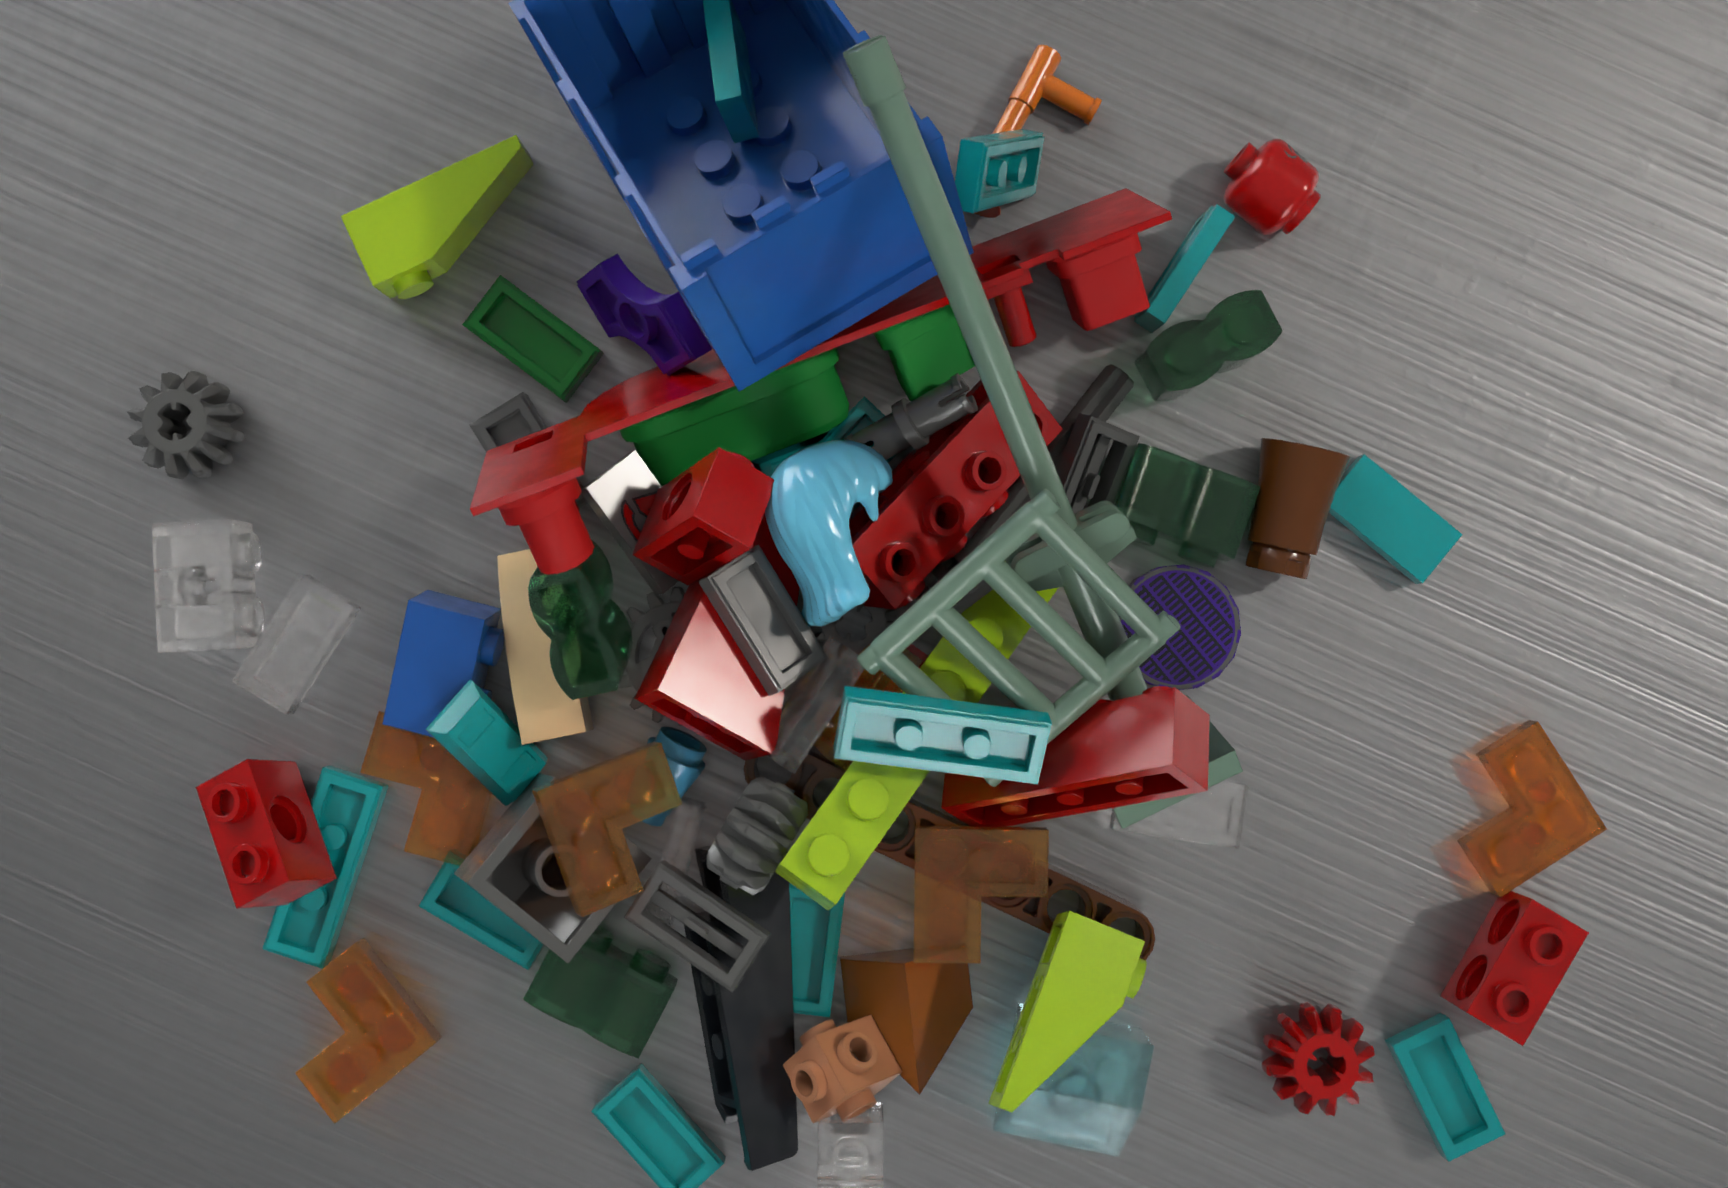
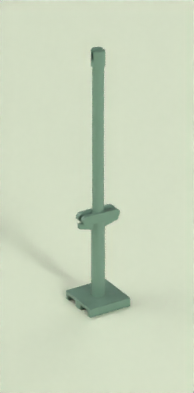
M878 35L860 42L844 51L843 56L864 106L869 107L1029 497L1032 500L1043 489L1051 491L1061 507L1056 513L1108 563L1137 538L1134 529L1130 525L1128 518L1110 501H1100L1074 514L903 91L906 89V85L886 36ZM1037 533L1033 534L1005 560L1035 591L1063 587L1085 641L1104 659L1128 639L1119 616ZM1138 666L1107 693L1110 700L1114 701L1141 695L1144 690L1148 689L1140 667ZM1209 722L1208 788L1243 772L1235 749L1211 722ZM1197 793L1115 807L1112 810L1118 824L1124 829Z

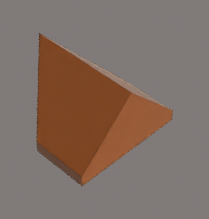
M960 942L840 956L847 1022L849 1023L872 1015L902 1070L900 1076L920 1095L973 1009L966 943Z

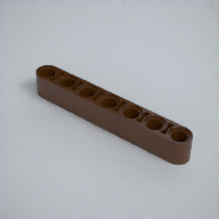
M778 737L774 750L783 752L792 763V774L782 784L794 790V795L808 803V816L806 818L811 820L821 807L814 797L816 785L826 778L841 779L848 767L789 739ZM758 758L745 761L743 769L748 785L752 780L760 777L757 769ZM913 798L908 801L903 809L908 817L907 828L897 837H883L874 850L1049 934L1055 920L1047 912L1049 899L1059 890L1068 889L1075 891L1079 896V905L1075 913L1110 926L1118 918L1127 917L1134 919L1136 923L1134 937L1145 941L1140 958L1146 960L1153 951L1155 943L1154 928L1149 919L1129 901L991 835L977 831L973 827ZM951 833L962 838L965 842V851L958 862L952 865H942L931 858V844L937 837L942 834ZM1007 861L1018 864L1022 869V878L1015 889L1002 893L995 891L989 886L988 878L994 866Z

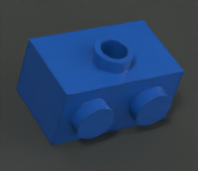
M426 590L409 599L382 724L433 737L425 729L469 680L474 681L492 700V691L484 689L488 668L489 666L495 667L504 646V631L501 628H497L501 608L432 590Z

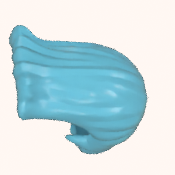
M831 440L801 449L786 458L771 476L774 479V483L765 510V516L774 544L784 562L791 569L802 592L803 609L801 614L808 626L822 627L839 620L849 610L868 600L870 589L853 548L849 519L853 505L856 502H860L865 507L872 521H877L879 517L878 494L882 493L892 484L893 478L890 465L880 453L863 443L851 440Z

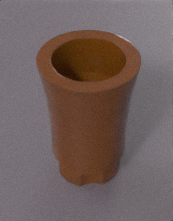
M1261 438L1259 479L1254 512L1247 540L1253 543L1250 546L1245 566L1307 579L1311 563L1310 554L1316 556L1318 554L1324 525L1337 487L1350 461V456L1305 444Z

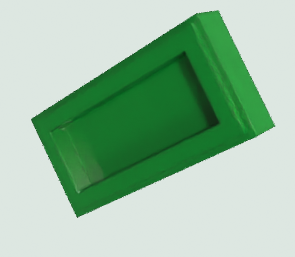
M502 275L496 279L462 324L565 403L569 401L604 354L598 347Z

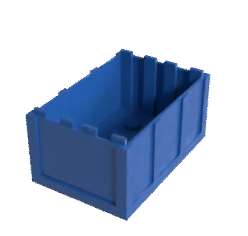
M703 0L510 1L508 3L575 121L739 392L937 275L869 107L863 105L843 56L844 51L870 39L865 30L857 33L834 0H732L746 35L759 137L737 143L733 142L715 102ZM909 104L963 240L971 255L974 251L943 136L928 116L921 120Z

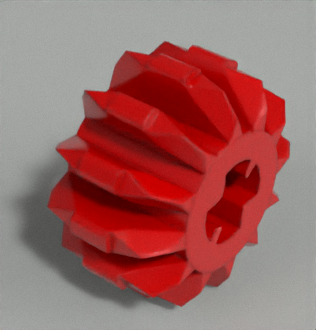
M1301 1003L1298 1022L1293 1021L1285 1013L1278 1014V1024L1285 1032L1281 1037L1274 1034L1263 1036L1264 1045L1276 1054L1262 1061L1263 1071L1268 1076L1277 1078L1272 1089L1281 1100L1293 1097L1294 1106L1299 1112L1309 1114L1318 1103L1320 1109L1326 1115L1335 1116L1337 1098L1340 1096L1351 1105L1359 1104L1358 1093L1352 1089L1356 1081L1363 1084L1374 1082L1373 1074L1367 1068L1360 1065L1375 1056L1373 1046L1366 1041L1359 1040L1364 1031L1363 1026L1354 1018L1343 1020L1342 1011L1332 1004H1327L1318 1014L1315 1007L1310 1003ZM1319 1048H1323L1328 1052V1056L1326 1059L1320 1056L1319 1060L1323 1064L1313 1070L1307 1064L1308 1059L1316 1061L1317 1058L1312 1053Z

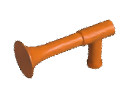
M1038 45L1008 99L1009 103L992 134L1022 129L1029 115L1034 112L1041 97L1084 120L1083 123L1089 125L1102 99L1098 97L1095 99L1053 76L1061 62V56L1052 47ZM997 206L974 214L987 218H996L1001 214V208Z

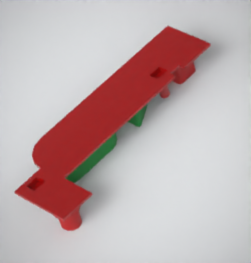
M1124 188L972 246L974 253L970 257L987 299L994 298L1009 346L1021 347L1033 342L1037 338L1021 287L1033 283L1029 268L1045 262L1048 269L1060 279L1072 320L1085 331L1099 328L1148 309L1150 304L1135 254L1142 250L1138 232L1172 220L1171 212ZM937 274L740 392L713 348L669 376L667 373L663 374L657 366L621 382L587 404L580 416L488 450L470 505V511L474 517L499 508L506 525H519L541 573L549 575L566 572L587 560L594 550V544L581 518L580 508L576 501L582 493L576 477L582 476L585 473L587 444L589 441L619 430L626 442L634 443L639 456L660 485L664 486L718 447L727 452L740 454L752 461L816 437L841 424L848 417L849 402L834 365L838 362L840 356L837 349L838 346L874 334L882 350L888 351L897 379L909 401L946 382L954 374L958 373L961 375L975 367V364Z

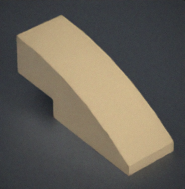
M530 549L498 555L502 623L521 744L524 745L593 730L594 726L582 667L586 665L567 571L549 575L541 573Z

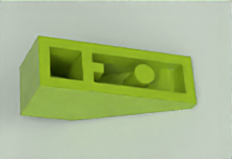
M517 135L341 216L367 275L376 289L390 299L395 296L399 299H408L428 291L434 285L432 279L448 272L533 166L534 163L529 152Z
M1072 911L1056 914L988 1104L1012 1113L1123 1006L1126 996L1134 998L1142 984L1147 966L1146 960L1140 958L1145 941Z

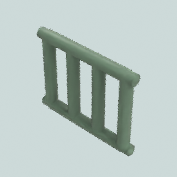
M1043 489L1031 501L1026 502L876 637L870 646L857 657V660L861 667L872 675L881 670L906 694L952 700L902 653L929 627L933 626L1019 709L1049 713L1052 722L1048 738L1049 743L1160 649L1181 627L1177 619L1163 610L1157 615L1056 513L1061 508L1056 497L1048 489ZM1037 533L1135 632L1105 659L1004 561L1033 534ZM982 580L995 590L1083 676L1080 681L1054 703L953 608L957 602ZM984 778L986 782L993 787H996L999 783L1003 781L999 779Z

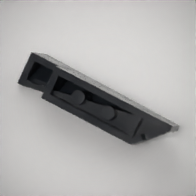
M704 846L695 849L702 885L772 933L766 944L762 946L757 954L758 956L752 966L744 974V978L738 988L733 992L691 964L715 1105L724 1123L738 1122L744 1163L747 1169L753 1171L793 1157L798 1151L796 1094L793 1091L791 1080L783 1067V1064L795 1054L789 882L774 872L765 889L755 895H751L739 887L736 890L721 881V876L707 868V854L711 846ZM707 911L697 913L743 946H746L748 943V939ZM684 924L687 939L729 968H732L736 962L734 958Z

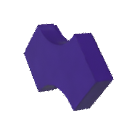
M618 253L599 263L577 281L578 288L609 338L621 336L635 342L650 355L663 374L667 373L669 376L712 350L711 345L680 293L662 294L650 289L628 269Z

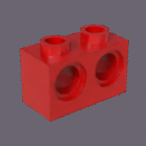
M1503 888L1440 997L1524 1046L1589 932L1537 901Z

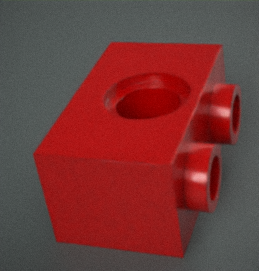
M718 447L658 489L632 555L687 586L752 549L772 493L774 479L757 470L746 457L737 453L727 452Z
M246 759L196 787L236 909L287 905L337 879L295 761Z

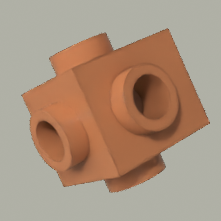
M872 1015L838 1027L832 1019L812 1027L800 1036L799 1040L802 1047L783 1064L791 1080L793 1091L803 1103L813 1124L837 1113L842 1122L859 1116L877 1103L874 1096L902 1073L898 1062Z

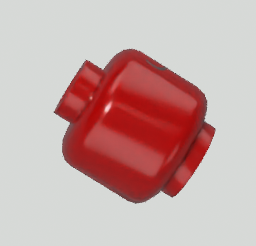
M1281 139L1270 140L1259 149L1250 142L1247 143L1223 172L1232 179L1224 194L1225 204L1262 235H1270L1278 230L1289 234L1306 218L1321 198V194L1315 190L1319 180L1317 169Z

